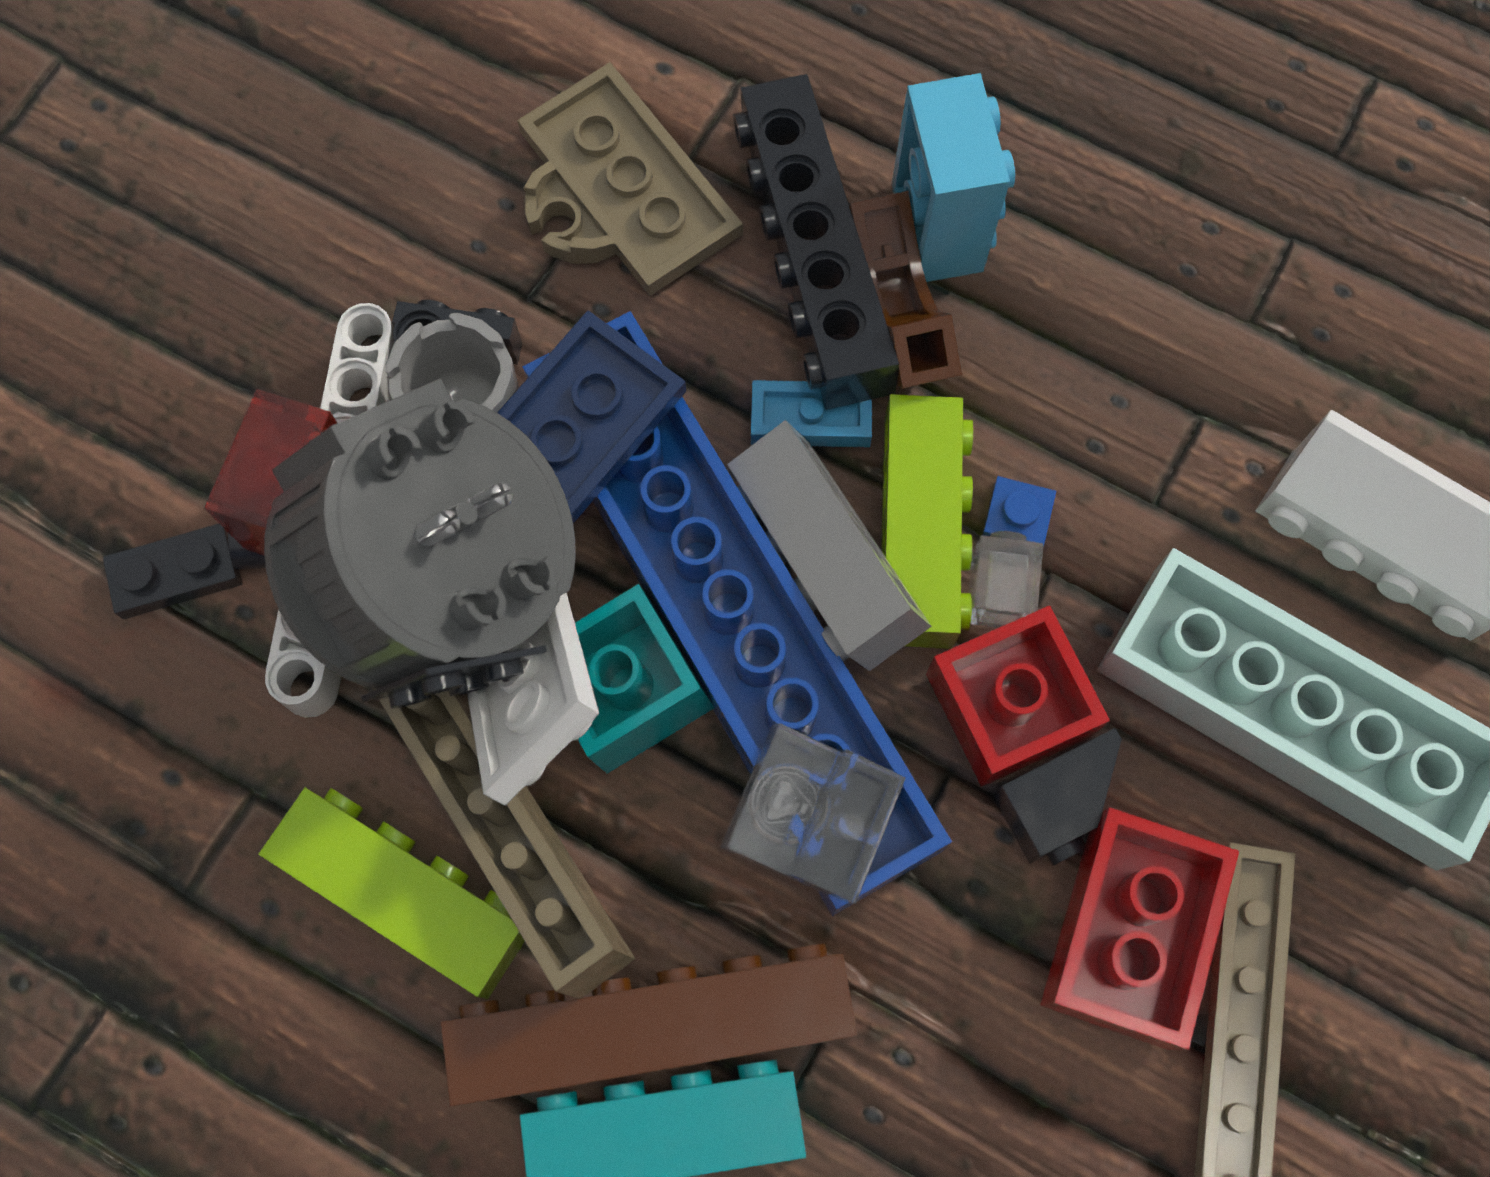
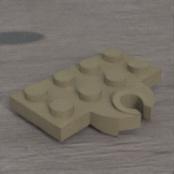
M611 62L517 120L520 133L545 163L532 172L524 186L525 215L531 235L542 232L546 222L554 216H567L574 220L573 225L569 229L562 232H549L541 239L544 251L552 257L572 264L597 263L617 255L647 294L651 296L743 235V223Z

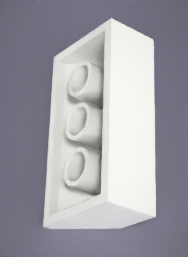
M1330 410L1290 454L1255 511L1266 517L1269 524L1279 533L1291 538H1300L1322 551L1324 558L1332 565L1343 570L1355 571L1377 584L1378 590L1385 597L1398 603L1410 604L1432 617L1435 626L1443 632L1456 637H1465L1471 641L1489 631L1490 502L1337 412Z

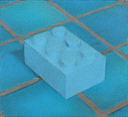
M981 73L907 86L892 188L894 193L909 191L920 259L926 282L984 271L991 248L996 247V227L998 221L1005 217L1007 190L1015 185V166L1012 154L1009 150H1001L997 135L1000 132L1001 126L999 106L994 96L987 97Z

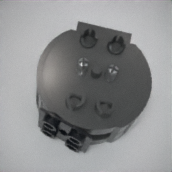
M440 378L329 427L272 469L275 478L284 492L273 500L265 531L264 553L266 571L274 600L283 619L295 637L318 661L347 680L376 689L362 695V703L389 698L391 709L430 700L432 699L431 695L449 691L450 696L475 692L489 687L491 682L523 674V661L547 652L546 645L503 653L522 644L533 636L551 616L560 600V596L570 591L576 556L573 521L564 491L545 457L522 431L500 414L465 398L453 401Z

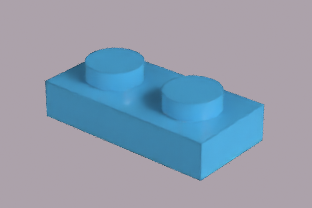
M752 380L751 445L786 420L811 446L870 447L872 439V400L826 410L820 388L810 390L807 381Z

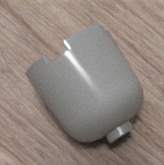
M451 313L449 320H437L424 327L422 323L418 322L411 325L394 343L386 362V373L389 377V393L392 399L441 378L453 401L465 398L497 413L519 388L512 358L505 347L501 335L481 319L461 313Z

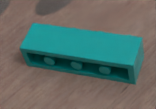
M777 1059L737 1065L739 1079L712 1083L711 1070L670 1076L672 1090L645 1094L644 1080L605 1086V1101L578 1105L577 1091L537 1097L538 1111L520 1115L526 1177H691L807 1158L793 1071L779 1073Z

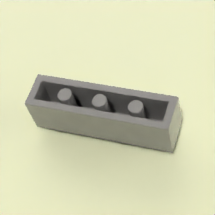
M784 420L727 464L740 484L737 488L756 518L760 516L768 530L765 534L784 564L789 562L797 577L793 580L811 610L814 612L818 609L828 624L823 628L824 631L821 634L834 654L840 656L842 661L850 657L871 671L932 627L810 443L789 422Z

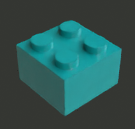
M639 584L575 622L599 711L589 729L578 741L587 757L607 774L714 709L713 704L671 633Z

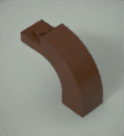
M909 191L848 203L898 358L897 386L907 388L962 375L952 314L938 309L925 279Z

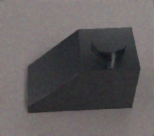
M1116 728L1002 785L993 795L996 804L1029 864L1047 855L1052 866H1055L1087 849L1081 837L1099 826L1122 740Z

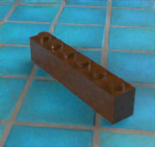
M817 944L787 950L788 963L765 967L762 966L761 955H753L722 961L723 974L697 978L696 966L660 971L656 973L658 985L632 989L630 977L606 980L592 990V996L581 999L566 1000L565 994L555 990H547L525 995V1008L500 1012L499 1000L458 1006L460 1019L441 1022L450 1107L858 1036L843 953L828 956L826 944Z

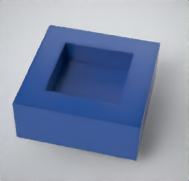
M997 476L981 539L1040 554L1045 544L1057 491Z

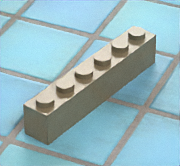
M449 691L431 695L432 699L395 709H391L389 698L379 699L554 990L581 999L635 960L632 952L528 788L525 786L506 805L497 802L483 793L468 695L450 696Z

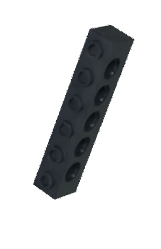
M803 74L741 87L742 112L733 114L736 139L739 148L749 147L752 158L746 159L748 179L752 193L762 192L766 204L760 206L762 228L766 240L776 239L780 253L774 254L775 272L780 288L790 287L794 302L788 303L789 320L795 339L804 337L809 353L803 354L802 358L810 390L820 388L826 410L896 394L899 370L898 358L808 75ZM804 238H817V239H815V240H806V239H804ZM821 285H828V286H832V287H834V288H832V289H820V288H817V287H818V286H821ZM836 334H843L851 338L847 340H835L830 336Z

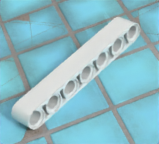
M371 303L357 304L343 313L338 322L314 438L337 423L392 400L389 393V377L386 373V362L395 343L393 338L394 326L387 312L378 305ZM382 335L376 343L370 346H361V343L367 337ZM362 388H371L370 393L364 399L349 401L355 391ZM278 610L265 672V685L269 694L294 714L305 718L317 717L327 712L334 704L338 695L341 676L330 670L308 652L295 637ZM314 671L312 687L300 696H291L293 680L304 672Z

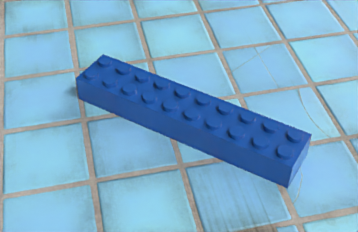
M631 311L606 323L662 364ZM549 353L523 366L526 379ZM681 397L597 495L593 503L645 593L653 603L709 697L716 716L750 775L752 776L773 727L808 744L846 759L842 772L831 779L818 778L806 769L793 764L772 765L761 771L754 778L756 783L764 773L771 769L791 767L811 777L810 781L816 783L823 798V813L818 825L808 834L795 813L789 827L796 839L789 841L790 844H799L810 865L817 851L810 837L816 833L820 826L872 846L850 901L816 888L831 915L834 916L940 854L952 841L841 657L836 656L821 634L824 629L684 398ZM851 762L899 779L877 833L826 814L827 801L821 785L830 786L842 781L848 773Z

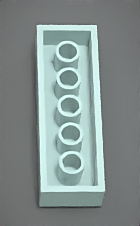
M1175 548L1168 553L1154 570L1096 670L1436 871L1470 862L1490 821V728Z

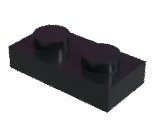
M223 522L103 557L114 614L123 620L243 585L240 570L234 567L230 557L228 527Z

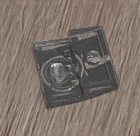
M781 723L774 724L769 731L720 848L813 889L851 904H856L906 778L847 749L837 751Z

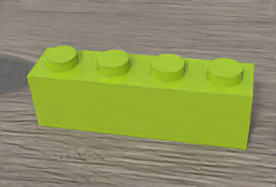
M890 394L885 414L881 551L932 626L904 647L952 649L961 630H969L971 624L972 598L971 593H961V571H969L972 561V535L962 534V513H970L973 480L972 476H962L963 456H970L972 452L973 421L963 419V398Z
M305 787L258 855L476 997L489 999L525 942L497 894L490 890L484 900L478 898L463 888V885L469 878V875L437 855L430 866L409 853L416 843L414 840L384 821L376 832L357 820L363 808L334 789L330 788L325 797L322 798Z

